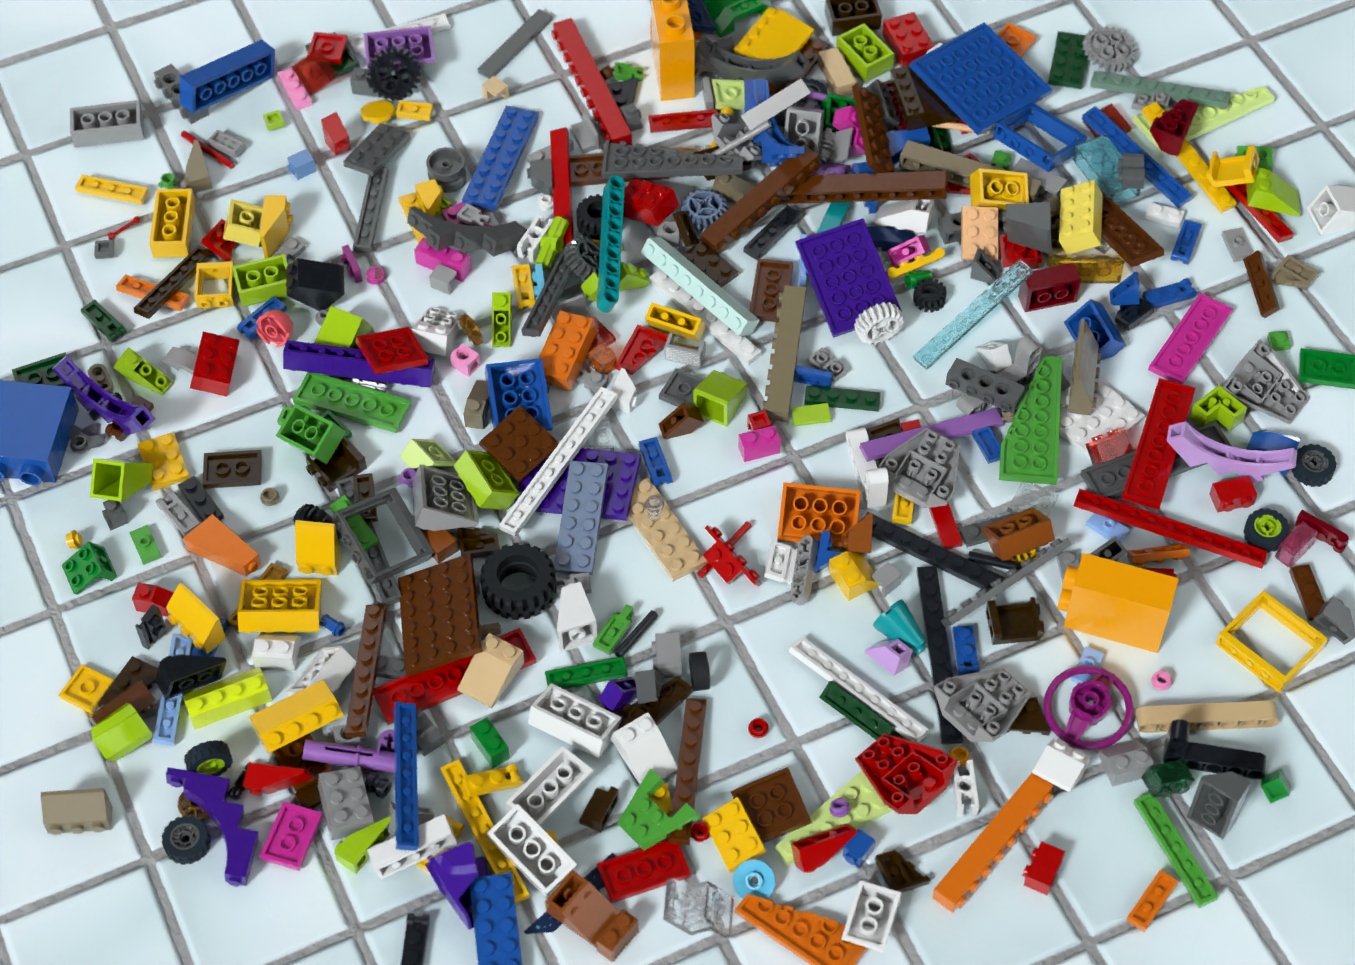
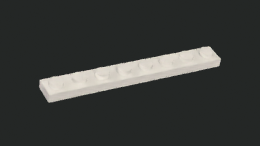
M661 269L649 276V280L655 287L687 314L701 318L706 326L705 329L748 366L762 356V351L746 337L738 336Z
M803 636L790 646L789 652L823 678L828 681H834L895 726V731L907 740L918 743L927 735L928 728Z

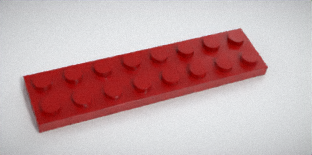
M1159 378L1124 488L1122 500L1157 510L1160 509L1177 453L1167 442L1168 428L1170 425L1187 420L1196 388Z
M520 628L498 636V638L523 650L525 663L520 669L537 663L536 657ZM474 655L411 677L405 675L374 688L373 696L387 725L394 723L395 702L416 704V710L419 708L426 710L463 694L457 688Z

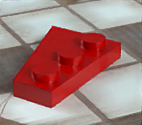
M637 324L615 364V369L620 371L623 368L627 374L633 375L665 346L668 334Z

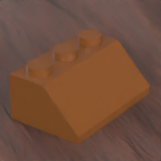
M1034 507L981 527L993 553L1002 561L1010 560L1021 553H1028L1036 547L1046 546L1049 542L1055 540L1051 519Z

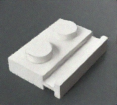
M772 540L764 577L779 582L784 581L791 585L798 548L793 549L789 545Z

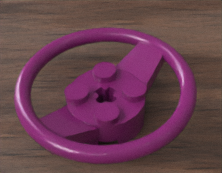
M1077 666L1065 670L1050 683L1044 696L1043 708L1049 727L1057 737L1077 748L1096 750L1113 745L1126 734L1133 720L1134 706L1128 688L1115 674L1104 668ZM1075 675H1096L1090 682L1078 683L1073 688L1069 699L1070 717L1065 731H1063L1055 721L1052 713V698L1057 687L1064 680ZM1113 683L1122 694L1125 702V718L1121 727L1112 736L1100 741L1080 740L1090 725H1097L1108 715L1112 702L1109 691ZM1090 700L1094 701L1093 704H1088L1087 702Z

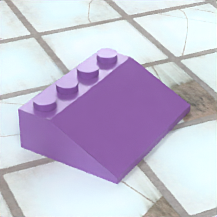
M431 26L363 33L367 64H372L369 58H376L374 52L380 54V48L386 51V46L392 50L393 45L396 46L397 50L402 46L403 52L408 49L410 51L409 54L413 53L415 55L414 59H418V64L435 62ZM396 59L393 64L398 65L401 59Z

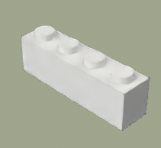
M445 814L418 825L419 847L417 851L396 849V836L367 849L373 869L382 880L427 859L430 855H436L457 845L458 842L453 828Z

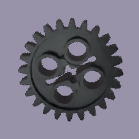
M393 45L392 50L386 46V51L380 48V54L374 52L375 59L369 58L372 64H366L370 69L365 71L366 75H369L366 77V80L370 82L368 85L370 88H373V93L378 92L379 98L384 95L385 100L389 96L392 101H394L395 97L401 100V95L407 98V92L413 94L411 88L417 89L415 82L420 83L417 77L422 76L421 72L418 71L421 67L416 65L419 61L417 58L414 59L415 55L413 53L409 54L410 51L408 49L403 52L402 46L398 50L395 45ZM396 59H401L398 65L393 64ZM386 67L383 73L378 72L379 68ZM403 74H409L408 78L401 79ZM388 82H394L393 86L386 87Z

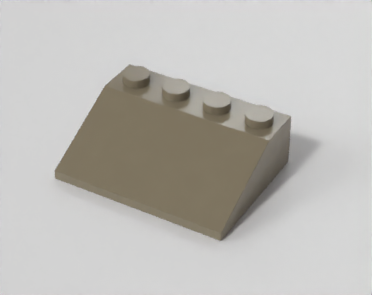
M1085 319L1080 321L1074 350L1068 413L1091 415V410L1096 408L1097 397H1094V393L1097 394L1098 382H1095V378H1099L1100 368L1097 367V364H1100L1101 353H1098L1099 345Z

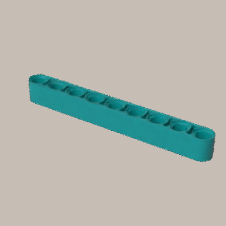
M617 175L611 176L603 189L597 307L603 313L611 312L619 300L625 183Z

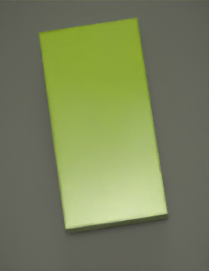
M828 403L791 408L794 426L831 422Z

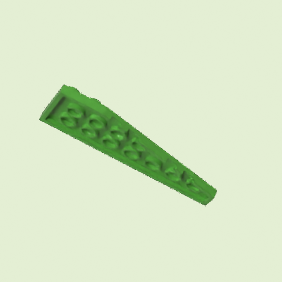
M1042 357L1035 376L1007 431L1006 437L1001 443L999 480L1057 485L1062 357Z

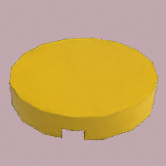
M372 101L361 108V118L366 122L369 120L374 124L387 122L391 119V116L395 115L394 105L388 101Z

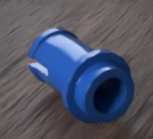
M328 614L321 618L324 622L320 621V625L330 630L334 636H342L346 627L343 622L336 621Z

